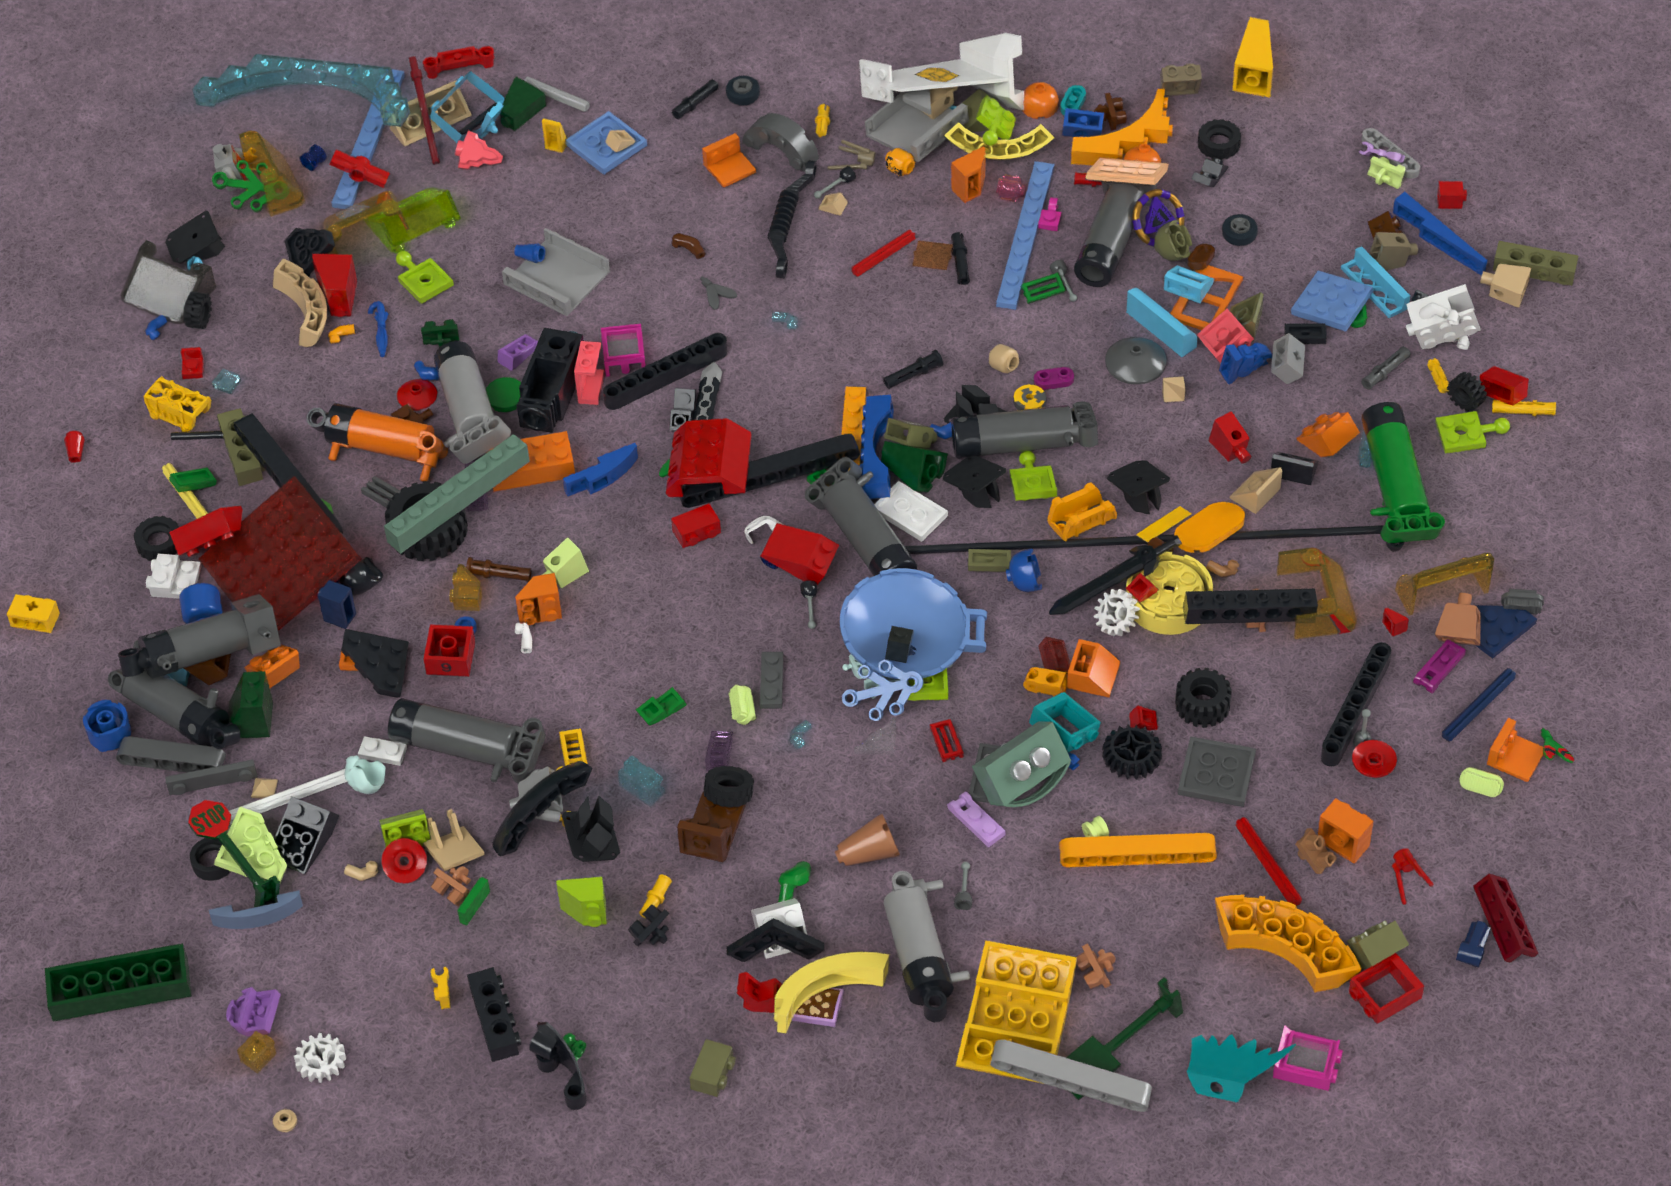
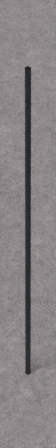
M1384 525L1235 532L1224 541L1380 534ZM1174 534L1159 535L1157 537L1167 542L1174 537ZM1138 536L1078 538L1067 539V541L1055 539L904 547L909 554L969 552V549L1020 550L1148 544V542Z

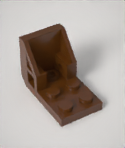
M702 792L693 818L681 819L677 826L680 853L719 862L726 861L746 804L739 807H722L708 801L707 797L704 796V792Z

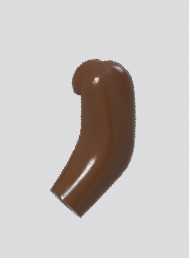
M681 233L672 236L671 244L674 248L682 246L688 249L697 259L705 256V252L696 238Z

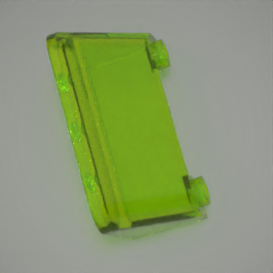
M430 187L366 217L364 221L390 252L396 254L405 250L404 243L440 225H444L445 228L453 227L461 217L449 190Z

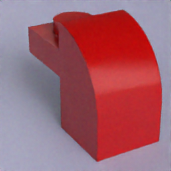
M743 972L739 974L737 994L744 999L743 1007L752 1012L774 1013L775 996L783 984L776 978L759 982L748 972Z

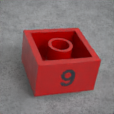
M430 624L423 658L427 675L469 677L475 648L473 626Z

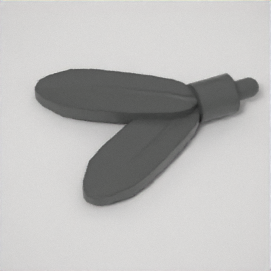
M700 277L701 283L706 287L708 302L712 309L716 310L720 305L718 295L725 298L737 297V293L733 289L713 284L708 278Z

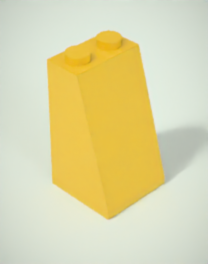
M1250 17L1234 64L1232 91L1270 98L1273 61L1269 20Z

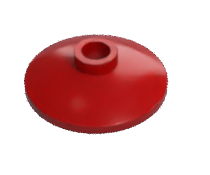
M423 379L410 380L404 383L397 391L398 403L402 407L408 404L413 411L426 409L437 399L435 385Z
M1367 740L1355 747L1352 754V762L1356 770L1361 774L1372 778L1387 776L1395 769L1397 755L1394 749L1387 743L1379 740Z
M408 838L397 839L385 848L381 860L382 868L391 880L403 884L411 883L420 878L424 873L427 865V856L423 847L418 842ZM402 857H407L409 863L405 866L400 864Z

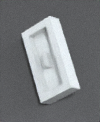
M364 736L358 757L359 759L378 760L382 763L401 766L407 745Z

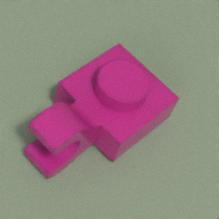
M1050 197L1048 210L1042 209L1038 229L1058 231L1061 220V212H1057L1058 198Z

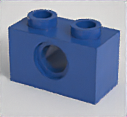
M1066 108L1062 136H1100L1104 113Z

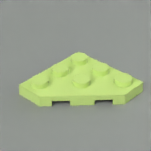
M239 807L227 833L261 879L263 878L266 881L275 875L281 883L287 869V864L284 858L281 857L271 833L268 832L262 815ZM222 845L214 865L246 876Z

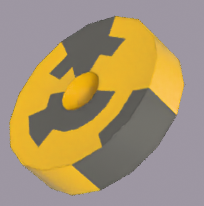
M1023 385L1014 392L1013 402L1018 410L1044 408L1046 394L1041 387L1036 385Z

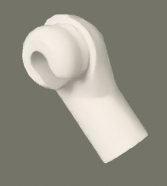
M525 622L523 624L516 623L515 633L522 634L521 652L531 653L532 636L529 625Z

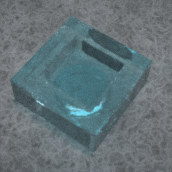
M222 369L212 381V385L215 389L231 394L240 383L241 378L238 374Z

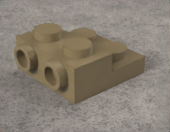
M1189 63L1178 67L1175 65L1165 66L1161 69L1159 89H1165V96L1198 94L1202 80L1200 65Z

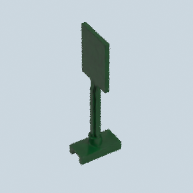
M1165 977L1157 983L1160 998L1153 1003L1152 1007L1106 1045H1102L1092 1035L1066 1058L1114 1072L1121 1066V1063L1112 1055L1116 1049L1160 1013L1163 1014L1168 1010L1175 1018L1183 1014L1180 992L1176 990L1170 993L1168 980ZM1070 1092L1077 1100L1084 1097L1083 1095Z

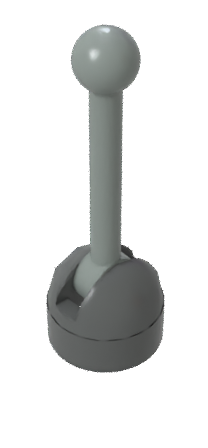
M1056 260L1051 263L1049 268L1052 274L1059 273L1070 295V301L1075 302L1077 296L1073 294L1064 276L1067 272L1066 264L1063 260Z
M1368 709L1362 711V730L1357 731L1354 735L1353 743L1355 746L1364 742L1365 739L1371 740V735L1366 730L1367 720L1371 715Z
M965 861L961 864L963 869L962 892H958L954 898V907L958 910H969L972 908V895L966 891L967 872L970 864Z

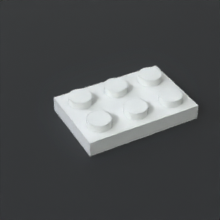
M900 481L891 488L890 497L880 498L874 504L885 520L921 542L948 517L946 509Z

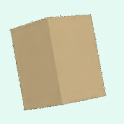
M1278 467L1254 472L1230 496V499L1256 514L1280 490L1282 469Z

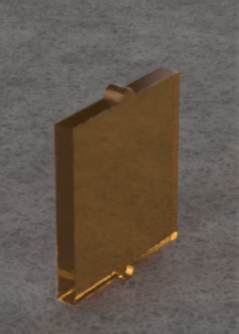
M918 240L916 251L913 252V266L947 270L949 260L952 259V244Z

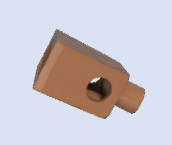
M1459 593L1458 603H1446L1435 632V636L1439 641L1445 642L1449 639L1454 643L1480 646V611L1477 606L1471 605V594Z

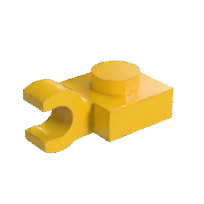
M444 967L442 975H436L435 969L432 968V980L438 984V987H434L435 1001H440L441 1009L451 1008L448 968Z

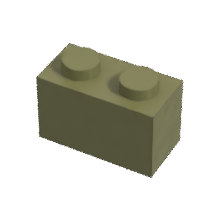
M708 1039L705 1040L689 1078L691 1090L718 1097L720 1089L724 1090L726 1087L728 1070L732 1071L735 1065L736 1057L733 1056L732 1046Z

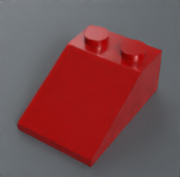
M776 523L760 557L802 581H815L818 585L825 577L839 544L821 534Z

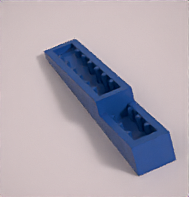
M1405 191L1394 200L1393 213L1420 230V238L1482 276L1483 271H1486L1487 260Z

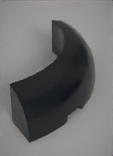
M576 761L549 774L526 792L507 814L493 839V849L499 856H503L517 851L523 837L529 830L527 825L536 816L540 817L551 806V802L560 794L565 796L580 787L586 786L592 768L585 762Z

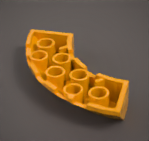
M1229 895L1215 898L1219 928L1227 950L1252 948L1276 954L1292 963L1303 973L1311 984L1314 993L1338 988L1361 971L1356 956L1350 947L1346 946L1339 938V934L1323 924L1324 921L1311 912L1308 914L1297 909L1296 905L1282 900L1280 902L1265 899L1264 896L1249 898L1245 897V895Z

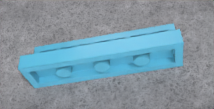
M1362 246L1355 249L1354 259L1341 265V270L1355 282L1364 284L1361 281L1362 278L1370 279L1373 285L1369 286L1373 287V292L1381 291L1385 294V297H1378L1372 293L1370 299L1388 318L1407 310L1406 304L1410 302V295ZM1357 265L1361 272H1352L1349 268ZM1386 303L1395 304L1397 308L1390 311L1385 305Z

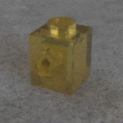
M255 1031L237 1049L240 1062L258 1074L276 1055L275 1042L270 1036L266 1034L263 1036Z

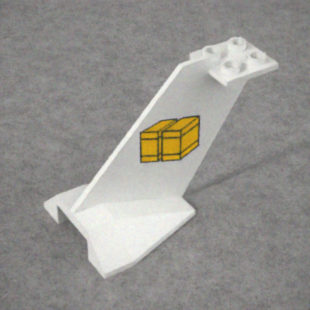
M1002 33L959 43L960 59L893 71L891 65L861 59L859 63L862 97L893 103V91L905 92L971 85L976 89L980 88L1009 108L1024 110V91L1014 89L1013 58L1022 55L1021 36Z

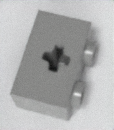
M1290 333L1273 342L1271 372L1286 384H1290L1303 377L1305 345Z

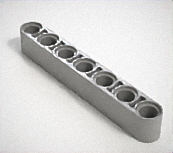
M997 1040L995 1042L990 1063L995 1069L1139 1112L1148 1110L1152 1086L1146 1082L1008 1040Z

